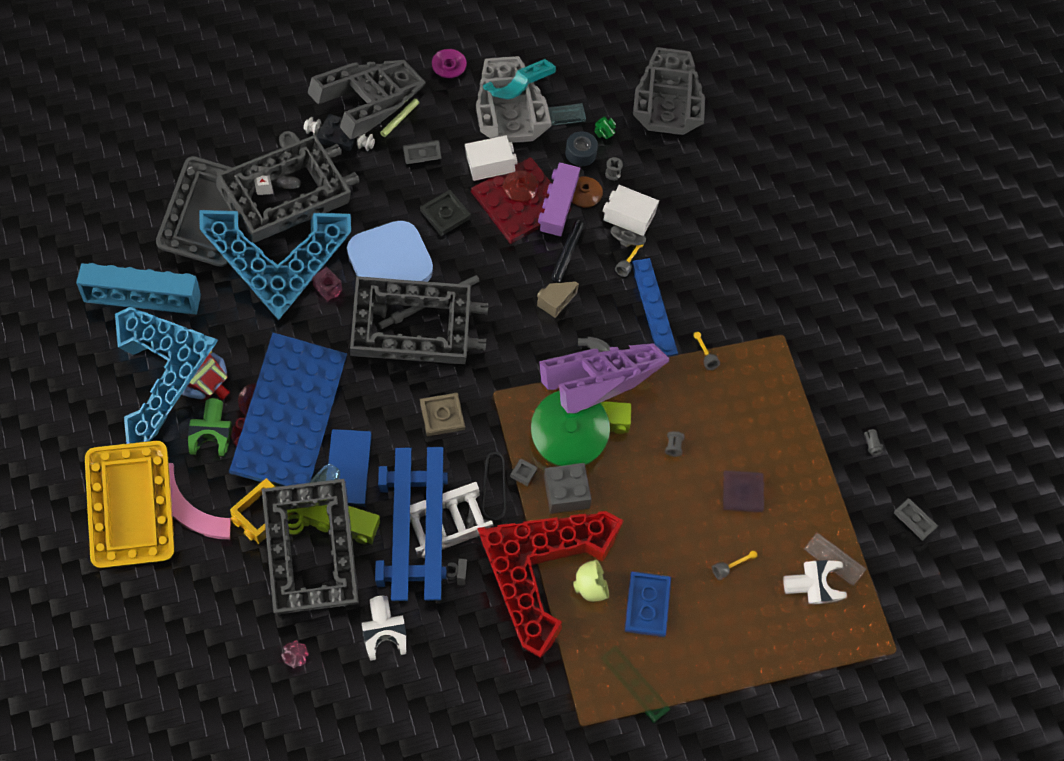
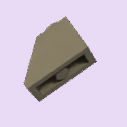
M579 283L549 284L538 293L537 306L555 318L577 294Z

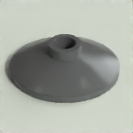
M617 225L611 228V234L624 246L643 245L646 242L645 235H639Z

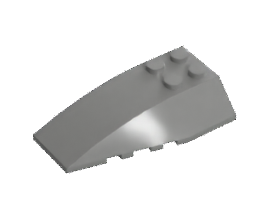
M519 56L488 58L484 61L476 111L480 132L490 139L507 135L508 142L512 143L534 141L551 127L546 99L540 94V89L533 82L528 84L527 88L513 99L494 97L490 92L483 89V85L492 82L495 88L507 86L514 79L517 70L525 67Z

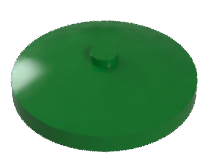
M560 391L550 394L538 405L531 422V436L537 451L544 459L556 466L580 463L587 465L603 452L610 434L609 418L601 403L580 410L577 413H567L561 406Z

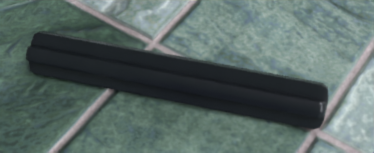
M576 220L552 274L553 281L560 282L583 230L584 223L582 221Z

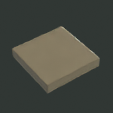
M458 393L420 399L427 436L465 430Z

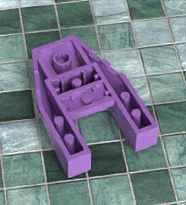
M655 344L631 345L630 349L619 350L618 347H610V351L599 352L598 349H591L539 361L541 382L547 389L556 390L559 388L561 406L567 413H577L580 410L587 409L636 387L668 363L669 358Z

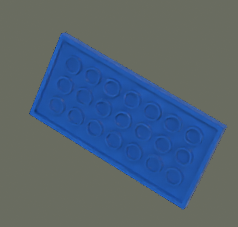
M272 333L229 473L260 482L267 478L274 486L278 487L310 483L347 353Z

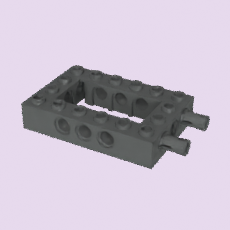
M313 135L218 173L216 186L231 211H238V223L249 241L255 243L312 219L313 213H326L348 204L351 195L348 187L358 184L359 178L358 175L355 176V172L341 177L331 161V158L341 155L339 145L335 144L324 149L316 135ZM260 166H267V169L258 170ZM306 167L318 188L306 195L301 194L300 197L289 202L284 201L283 204L272 209L271 207L267 208L262 218L257 210L256 203H253L248 195V190L256 188L254 179L263 175H270V180L273 181Z
M356 276L350 356L465 364L468 349L486 350L485 338H469L468 323L470 313L487 315L488 303L471 302V285ZM374 303L449 309L447 341L442 337L435 339L422 338L420 335L417 337L402 336V334H398V336L383 335L380 332L374 333L371 336Z

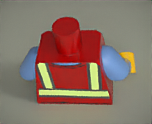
M211 350L181 395L207 400L214 393L223 400L230 393L222 385L228 378L224 359L212 353Z

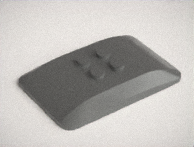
M198 157L186 159L156 238V244L159 249L222 267L229 263L200 230L199 210L231 211L216 186L218 173L232 167ZM255 188L248 190L250 198H252ZM238 223V229L241 231V226Z

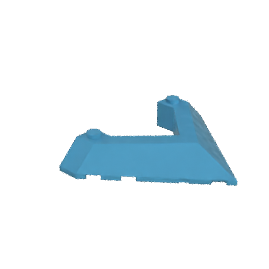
M199 210L200 230L278 320L351 233L350 214L313 213L311 234L277 265L273 260L266 257L263 251L253 242L251 243L238 229V211Z
M128 307L115 314L118 348L132 355L149 349L168 361L164 366L166 370L161 379L158 378L150 391L152 395L147 404L143 403L140 410L124 416L126 444L149 442L158 434L172 407L218 341L202 333Z

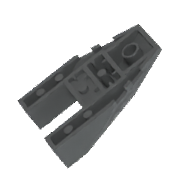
M405 60L384 61L383 64L367 62V65L351 63L312 77L308 94L317 104H321L356 91L367 104L344 112L340 126L343 132L350 139L366 134L393 114L418 92L426 82Z

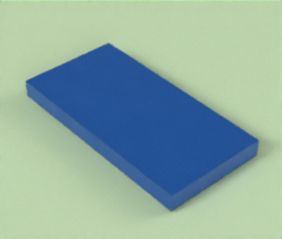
M332 429L327 481L345 479L348 506L365 507L371 431Z

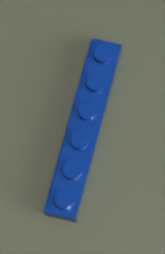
M648 258L632 261L633 272L654 344L668 358H675L678 356V351L651 260Z

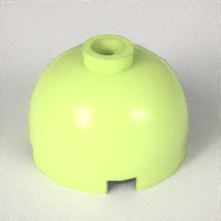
M598 560L583 564L576 573V581H573L576 593H581L582 597L587 601L598 602L609 598L607 581L603 578L602 574L604 572Z

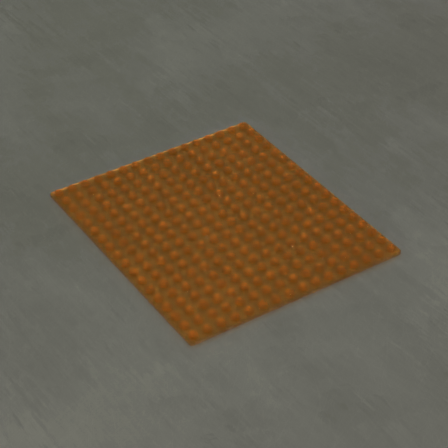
M783 335L707 349L709 354L716 355L720 361V365L714 370L706 369L703 361L706 355L703 350L668 357V363L636 387L603 401L631 403V425L629 433L617 434L610 432L603 452L594 461L585 465L591 494L589 509L550 514L544 472L545 468L557 466L548 462L537 451L531 436V422L538 405L550 394L560 391L559 388L556 390L547 389L540 382L494 392V400L512 468H515L520 459L538 468L528 486L516 480L526 521L555 517L558 519L567 518L570 515L597 514L601 511H607L624 520L615 542L603 562L584 552L538 564L551 616L562 621V630L557 639L581 726L870 660L896 652L895 643ZM672 431L680 432L685 436L681 445L683 453L678 457L669 456L665 453L669 440L667 434ZM751 551L757 552L755 559L750 558L730 568L727 577L721 580L715 577L712 570L713 565L719 562L729 565L749 555ZM594 560L599 561L604 572L602 574L603 578L607 581L609 598L598 602L584 599L581 593H576L573 581H576L578 569L583 564ZM829 560L843 563V569L833 570V572L827 574L826 582L831 589L846 592V599L826 604H809L807 593L785 594L783 577L805 574V562ZM631 571L671 577L666 637L624 632Z

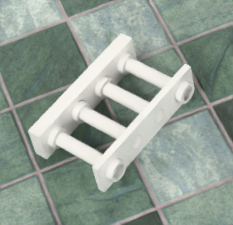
M477 482L443 493V509H450L458 533L447 536L442 524V549L480 536L477 528L493 527L492 520L484 521L476 498L480 496ZM426 500L410 505V523L413 525L420 547L415 548L418 558H425V534L419 519L426 515ZM464 501L469 503L477 526L469 529L465 528L457 507L459 503Z

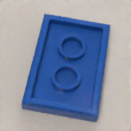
M631 571L624 632L666 637L671 577Z

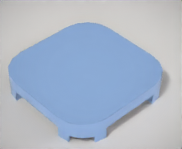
M395 221L361 232L353 236L348 243V259L357 276L428 282L432 277V260L418 230L409 222Z

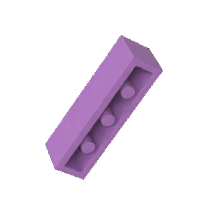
M559 162L558 168L553 170L552 179L554 181L553 184L549 183L547 190L549 197L544 199L543 209L545 210L544 213H540L538 223L541 224L540 231L558 236L562 235L579 179L580 167Z

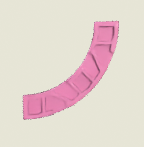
M169 463L173 518L191 531L210 538L230 540L231 519L215 517L193 507L179 491L175 481L174 464Z

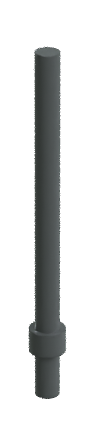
M475 275L459 284L472 286L479 282V278ZM411 306L401 312L397 311L391 314V317L378 322L379 327L383 329L392 324L396 325L402 322L404 318L426 307Z

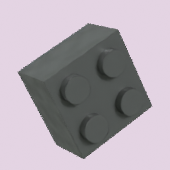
M585 463L545 468L544 482L550 514L590 508L591 494Z

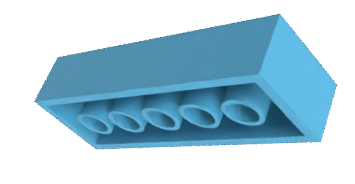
M81 263L76 282L83 301L87 303L197 314L201 297L196 276L188 273L174 274L169 271L156 272L151 269L138 270L132 267L120 268L113 265L102 266L95 263Z

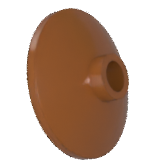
M579 177L572 203L583 208L593 207L598 204L603 195L599 182L590 177Z

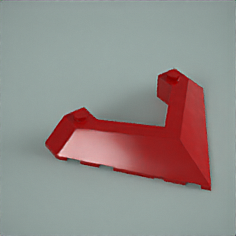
M601 511L597 514L586 515L585 513L570 515L567 518L558 519L555 517L525 521L521 524L510 523L497 525L498 527L477 528L524 649L541 658L553 645L562 630V621L543 610L532 565L584 552L603 562L612 548L624 520L607 511Z

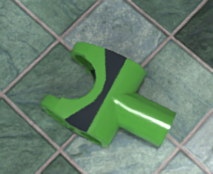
M214 398L206 400L203 419L190 420L188 431L190 455H196L202 443L213 441L219 446V456H226L231 440L232 422L221 421L223 402Z

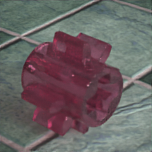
M295 640L293 643H288L283 647L285 652L281 656H283L285 665L292 666L294 669L298 665L302 666L307 662L305 657L309 653L304 644L298 643Z

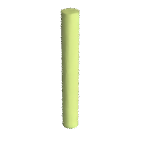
M414 98L380 134L386 137L419 104V101Z

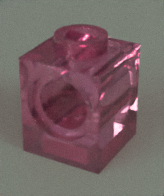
M328 267L312 277L313 287L327 301L340 295L342 291L341 280Z

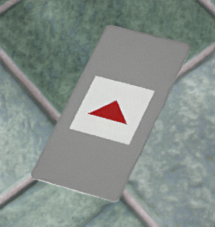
M260 166L258 171L267 169V166ZM263 175L254 179L257 195L273 194L270 175Z

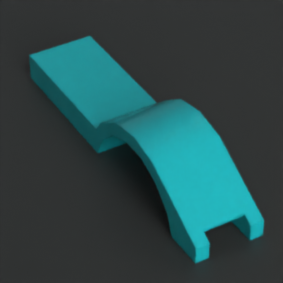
M543 59L517 70L514 79L507 86L495 88L493 83L489 82L483 85V89L490 92L494 97L513 99L519 96L527 88L528 84L555 73L556 66Z

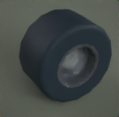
M583 131L570 135L567 139L565 151L570 163L576 166H587L593 163L597 155V139L592 134Z

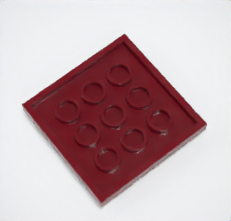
M532 157L516 164L515 172L491 177L472 187L471 193L508 242L512 244L540 229L541 224L538 223L540 213H544L543 203L544 199L549 197L547 190L551 182Z

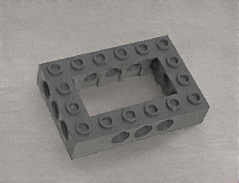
M345 479L262 489L274 613L277 615L359 604ZM327 505L330 523L329 535L332 542L331 555L334 561L333 574L336 586L322 585L321 588H301V590L295 591L287 510Z

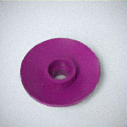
M454 49L441 50L432 59L433 70L445 78L457 77L466 69V58L461 52Z

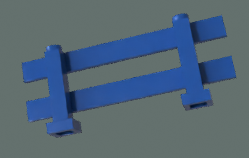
M427 447V471H411L412 448H395V471L388 472L387 466H379L378 480L380 493H388V487H394L392 566H385L384 561H376L375 582L377 587H385L386 582H392L391 601H408V581H425L424 600H441V581L446 579L447 576L446 567H442L443 486L448 484V473L443 472V447ZM411 487H426L425 565H409Z

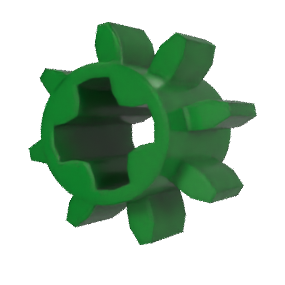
M603 117L595 123L596 128L594 132L599 138L603 136L605 139H608L615 134L614 128H616V123L612 118L608 120L606 117Z

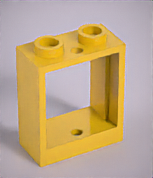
M267 478L230 509L231 521L237 527L241 526L245 530V535L251 541L255 540L258 544L266 538L265 524L257 530L241 513L262 495V489L275 487Z

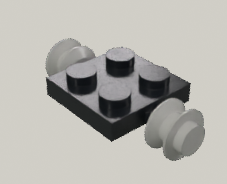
M329 114L323 125L320 119L316 122L313 121V117L305 121L304 130H306V134L313 132V135H316L321 144L328 146L338 144L340 149L349 152L354 143H357L358 149L365 147L367 152L374 146L375 139L372 134L368 137L364 134L350 139L340 128L343 119L341 117Z

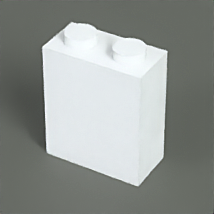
M507 135L465 144L466 156L473 181L515 172V164H518L515 153L512 154L514 152L513 144L508 142Z
M619 185L616 191H612L609 198L610 202H606L603 212L605 215L603 220L644 236L656 213L659 200Z

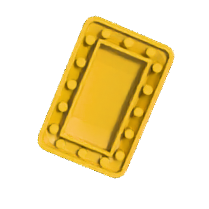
M149 441L89 449L85 454L90 559L92 564L98 568H108L169 560L174 554V531L166 445L161 441Z

